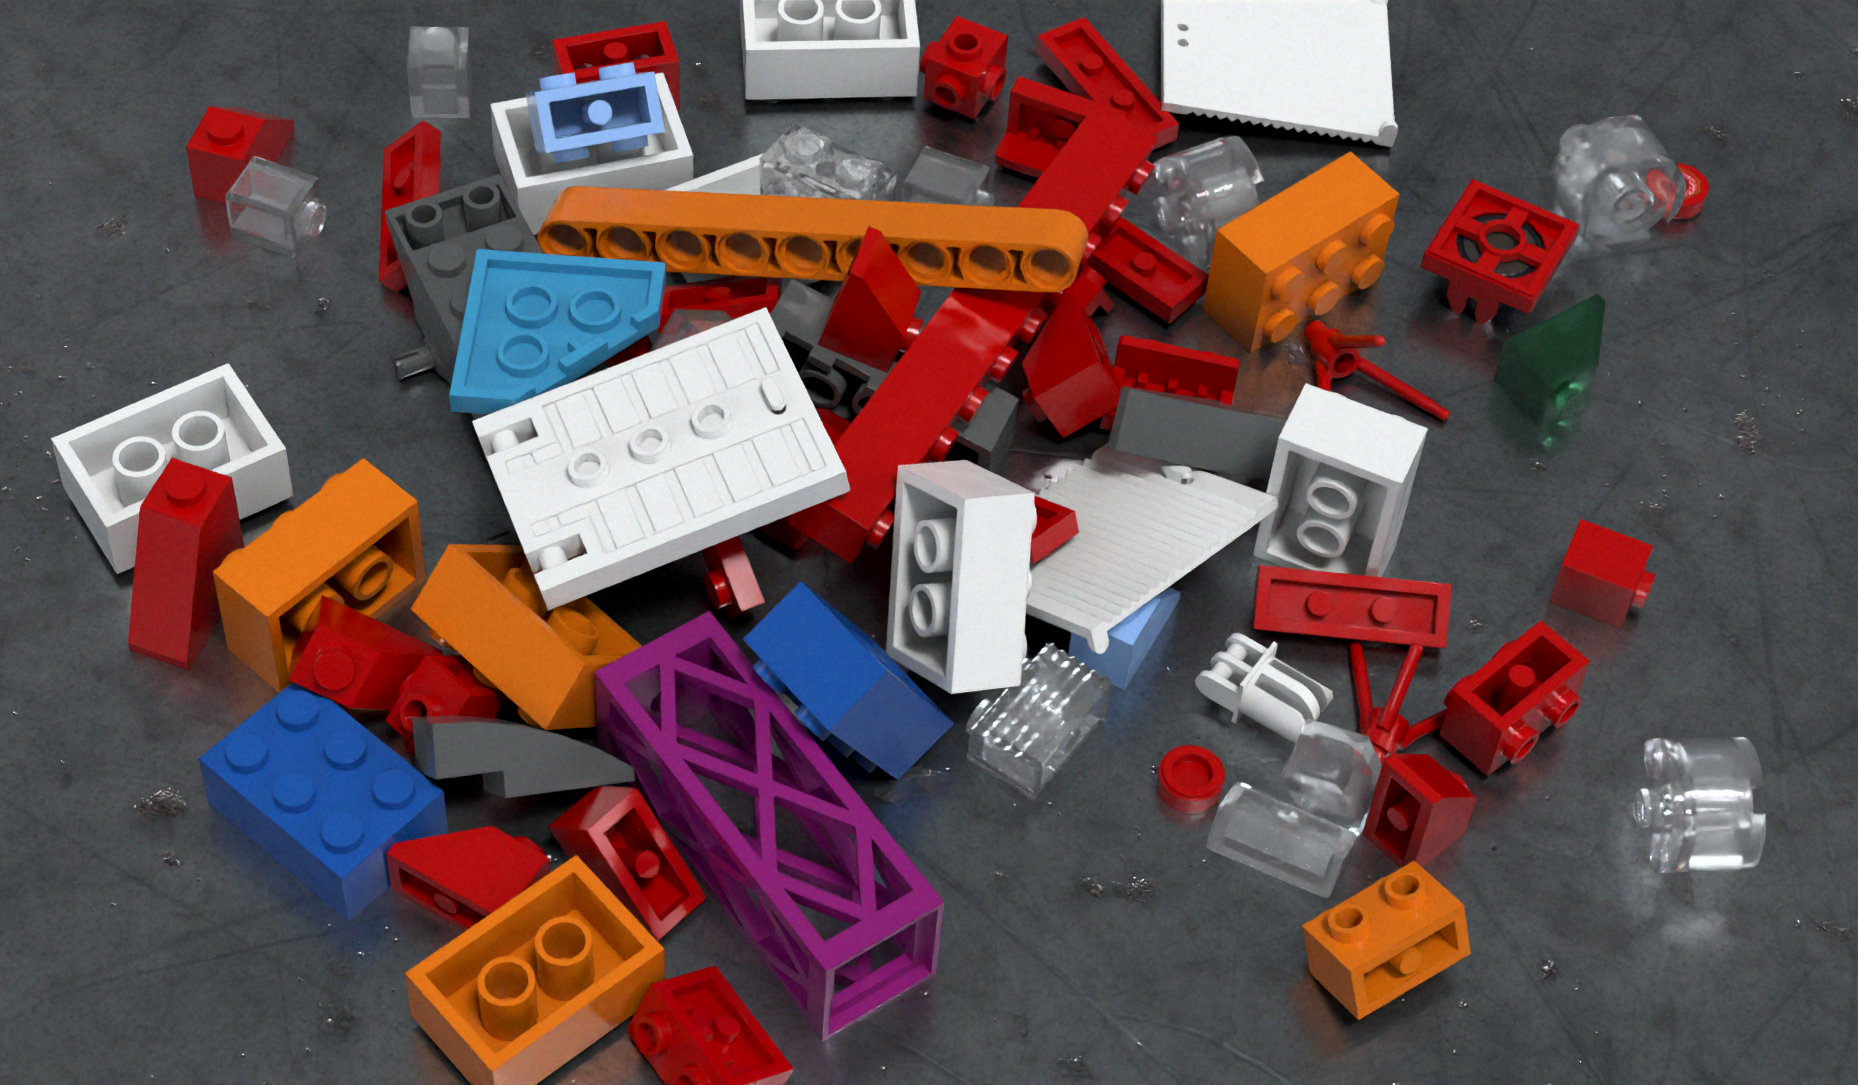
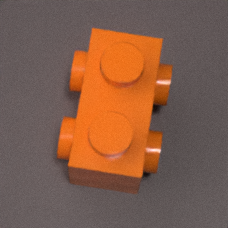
M1415 861L1377 880L1373 885L1335 907L1322 912L1316 918L1302 925L1310 974L1358 1020L1471 954L1464 904Z

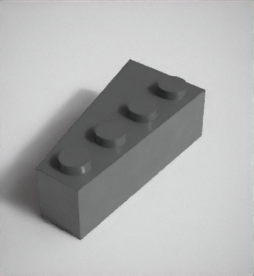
M791 278L770 316L814 407L829 409L852 423L905 353L898 351L888 373H885L817 345L834 300ZM986 382L983 388L990 392L986 401L970 424L961 418L953 428L960 432L944 461L967 460L996 474L1015 437L1019 399Z

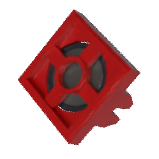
M1472 179L1424 252L1421 268L1448 279L1447 298L1452 312L1460 314L1466 305L1476 309L1475 318L1477 323L1483 325L1495 317L1497 313H1509L1517 309L1530 315L1574 243L1580 224Z

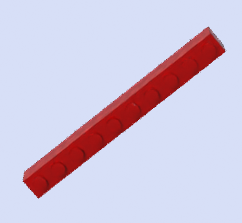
M1098 101L1017 207L1059 209L1071 212L1079 217L1086 225L1088 232L1087 244L1080 263V267L1084 269L1103 239L1096 233L1101 227L1109 232L1113 230L1130 202L1123 198L1124 195L1129 191L1137 196L1152 175L1156 165L1149 162L1148 158L1159 138L1101 101ZM955 287L834 445L846 470L851 491L791 514L788 517L787 523L850 564L854 563L867 544L877 550L894 526L895 514L891 511L895 507L898 465L927 463L930 459L934 462H942L960 434V432L953 428L960 418L968 424L972 422L990 393L983 386L989 378L998 384L1003 380L1019 354L1018 351L1012 348L1018 339L1027 345L1030 343L1048 314L1041 309L1046 301L1057 306L1068 288L1059 292H1032Z

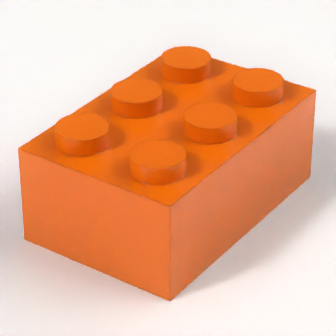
M1350 151L1220 227L1216 233L1203 311L1250 354L1270 341L1275 343L1283 340L1298 324L1315 314L1320 316L1327 313L1335 306L1339 299L1357 288L1366 289L1377 281L1385 268V253L1389 237L1395 227L1393 220L1400 194Z
M362 458L344 473H337L330 477L320 491L295 510H289L281 514L274 521L270 529L245 548L236 549L231 552L221 565L213 571L228 650L280 693L292 683L288 680L292 650L322 595L373 619H377L426 580L418 501L366 459Z
M449 544L411 608L417 616L430 626L428 630L430 636L442 646L459 652L474 666L473 674L478 680L493 689L502 691L519 706L517 710L519 716L529 725L547 731L596 727L594 672L642 647V645L586 596L548 610L534 574L543 571V569L532 572L522 545Z
M575 855L405 972L410 1014L472 1085H536L636 1013L650 985L665 980V949L585 863Z

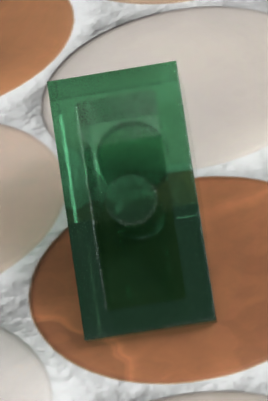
M1598 293L1506 339L1504 342L1494 380L1539 427L1560 416L1568 418L1577 414L1584 408L1591 397L1590 389L1599 364L1605 300Z

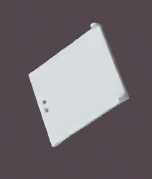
M1161 0V111L1186 115L1194 111L1197 116L1205 113L1208 118L1216 115L1220 120L1228 117L1231 122L1239 119L1242 123L1250 120L1253 125L1261 122L1264 127L1272 124L1275 128L1284 126L1286 130L1295 128L1298 132L1306 129L1309 134L1317 131L1320 136L1328 133L1331 138L1339 134L1342 139L1350 136L1353 141L1361 138L1364 142L1373 140L1376 145L1393 147L1398 134V124L1394 121L1387 3L1389 0Z
M1107 443L1093 453L1091 460L1085 458L1083 465L1077 464L1074 472L1068 470L1065 477L1059 475L1057 483L1050 482L1048 489L1041 488L1040 494H1035V496L1074 510L1079 533L1057 547L1049 556L1040 559L1035 564L1030 562L1029 569L1032 576V588L1030 595L1027 597L1026 614L1086 638L1089 649L1097 654H1102L1109 645L1108 630L1278 509L1277 497L1194 467L1115 451L1107 448Z

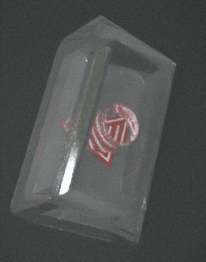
M1239 781L1233 785L1219 805L1206 844L1213 852L1315 895L1328 898L1335 889L1356 844L1359 833L1353 828Z

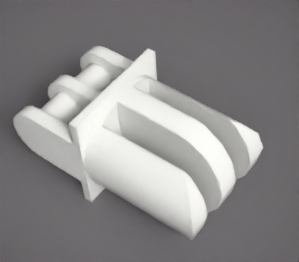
M1231 634L1225 642L1226 652H1217L1210 660L1212 669L1210 671H1201L1196 677L1195 684L1197 688L1209 699L1232 711L1231 722L1234 724L1245 714L1298 745L1307 733V730L1312 727L1320 713L1325 710L1333 699L1332 690L1275 658L1278 646L1276 642H1273L1267 649L1243 634Z

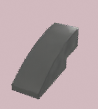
M1122 386L1107 448L1195 468L1269 480L1278 437L1289 417L1277 412L1231 406L1212 399Z
M459 715L412 717L416 769L420 773L434 779L483 774L484 790L503 798L635 781L634 767L598 748L551 731L495 718Z

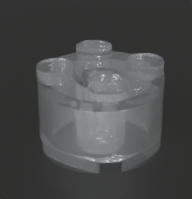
M1637 115L1617 116L1600 120L1589 126L1577 124L1566 130L1559 141L1561 149L1550 167L1548 188L1553 199L1568 220L1580 224L1578 234L1590 242L1595 249L1602 252H1618L1641 245L1653 237L1648 229L1654 226L1662 217L1668 224L1679 211L1686 194V179L1676 162L1641 117Z
M1237 136L1216 138L1154 161V165H1156L1154 169L1155 175L1162 191V196L1154 199V210L1157 220L1165 232L1174 229L1180 239L1178 241L1180 256L1199 269L1211 266L1217 229L1260 205L1255 186L1265 181L1250 149Z
M1731 736L1647 739L1644 746V765L1648 776L1647 788H1638L1636 790L1634 809L1638 827L1650 828V860L1653 871L1656 874L1737 871L1755 867L1760 860L1765 840L1766 811L1753 812L1752 789H1764L1759 758L1751 741L1745 737Z

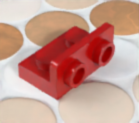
M716 966L652 983L628 1025L629 1036L665 1085H785L794 1070Z

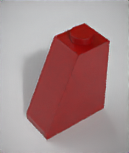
M171 458L140 505L128 635L130 651L189 671L222 618L213 571L221 565L231 552L236 549L245 548L232 477Z

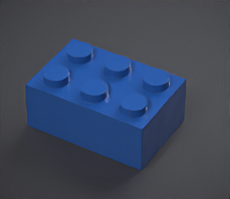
M802 581L743 638L749 647L760 657L752 666L753 669L778 694L782 695L785 693L798 706L794 711L798 718L821 740L827 739L847 758L851 756L870 774L879 766L899 780L954 724L871 636Z
M294 682L198 758L208 804L348 922L391 886L386 852L394 843L448 834L444 791L331 699Z

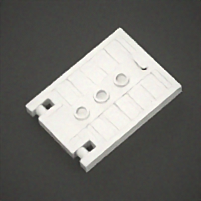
M766 307L472 421L531 570L534 573L543 569V571L534 574L548 610L851 491L846 470ZM586 552V554L568 561V559Z

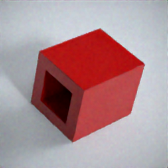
M1580 519L1559 570L1549 602L1621 629L1630 605L1643 610L1656 574L1644 569L1653 545Z

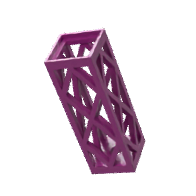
M708 611L594 672L598 748L634 767L635 781L625 782V784L630 788H637L677 852L821 1041H824L937 973L944 901L775 691L753 669V664L712 613ZM748 708L754 710V719L751 713L749 712ZM710 713L736 746L685 726ZM771 735L785 761L772 754ZM648 760L659 767L662 773V786ZM694 773L754 796L756 839L739 832ZM774 804L785 808L834 870L776 847ZM848 834L855 836L856 849ZM874 865L886 887L875 881ZM746 887L758 895L759 912ZM795 903L852 926L824 941ZM889 939L901 955L872 972L870 949ZM855 958V967L846 964ZM834 982L846 986V988L833 995Z

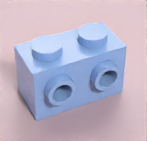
M634 62L598 68L600 80L577 84L575 72L539 78L541 90L525 93L536 152H552L554 163L590 157L588 148L590 145L611 142L613 152L649 146L647 135L665 132L655 73H636Z

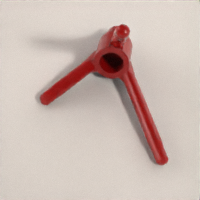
M1313 321L1305 328L1304 337L1311 344V354L1317 360L1315 370L1318 388L1331 392L1332 379L1343 378L1353 371H1359L1425 412L1432 414L1442 421L1448 420L1450 416L1449 410L1360 355L1357 349L1383 347L1385 338L1382 335H1343L1335 328H1328L1322 321Z
M1353 642L1349 646L1360 711L1359 731L1361 733L1357 741V746L1361 750L1352 769L1363 778L1375 780L1382 768L1383 761L1387 757L1396 753L1397 750H1404L1415 740L1442 727L1447 708L1410 727L1408 721L1399 714L1423 651V645L1419 642H1413L1410 645L1385 707L1375 708L1373 706L1362 645L1359 642Z

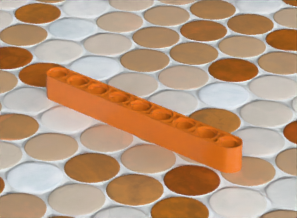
M574 186L567 187L557 196L537 233V242L544 254L666 263V272L843 281L868 226L881 231L917 285L1059 292L1070 287L1076 279L1087 244L1088 232L1086 225L1079 217L1071 212L1059 209Z

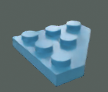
M477 249L449 393L451 412L491 414L569 384L659 328L666 285V263Z

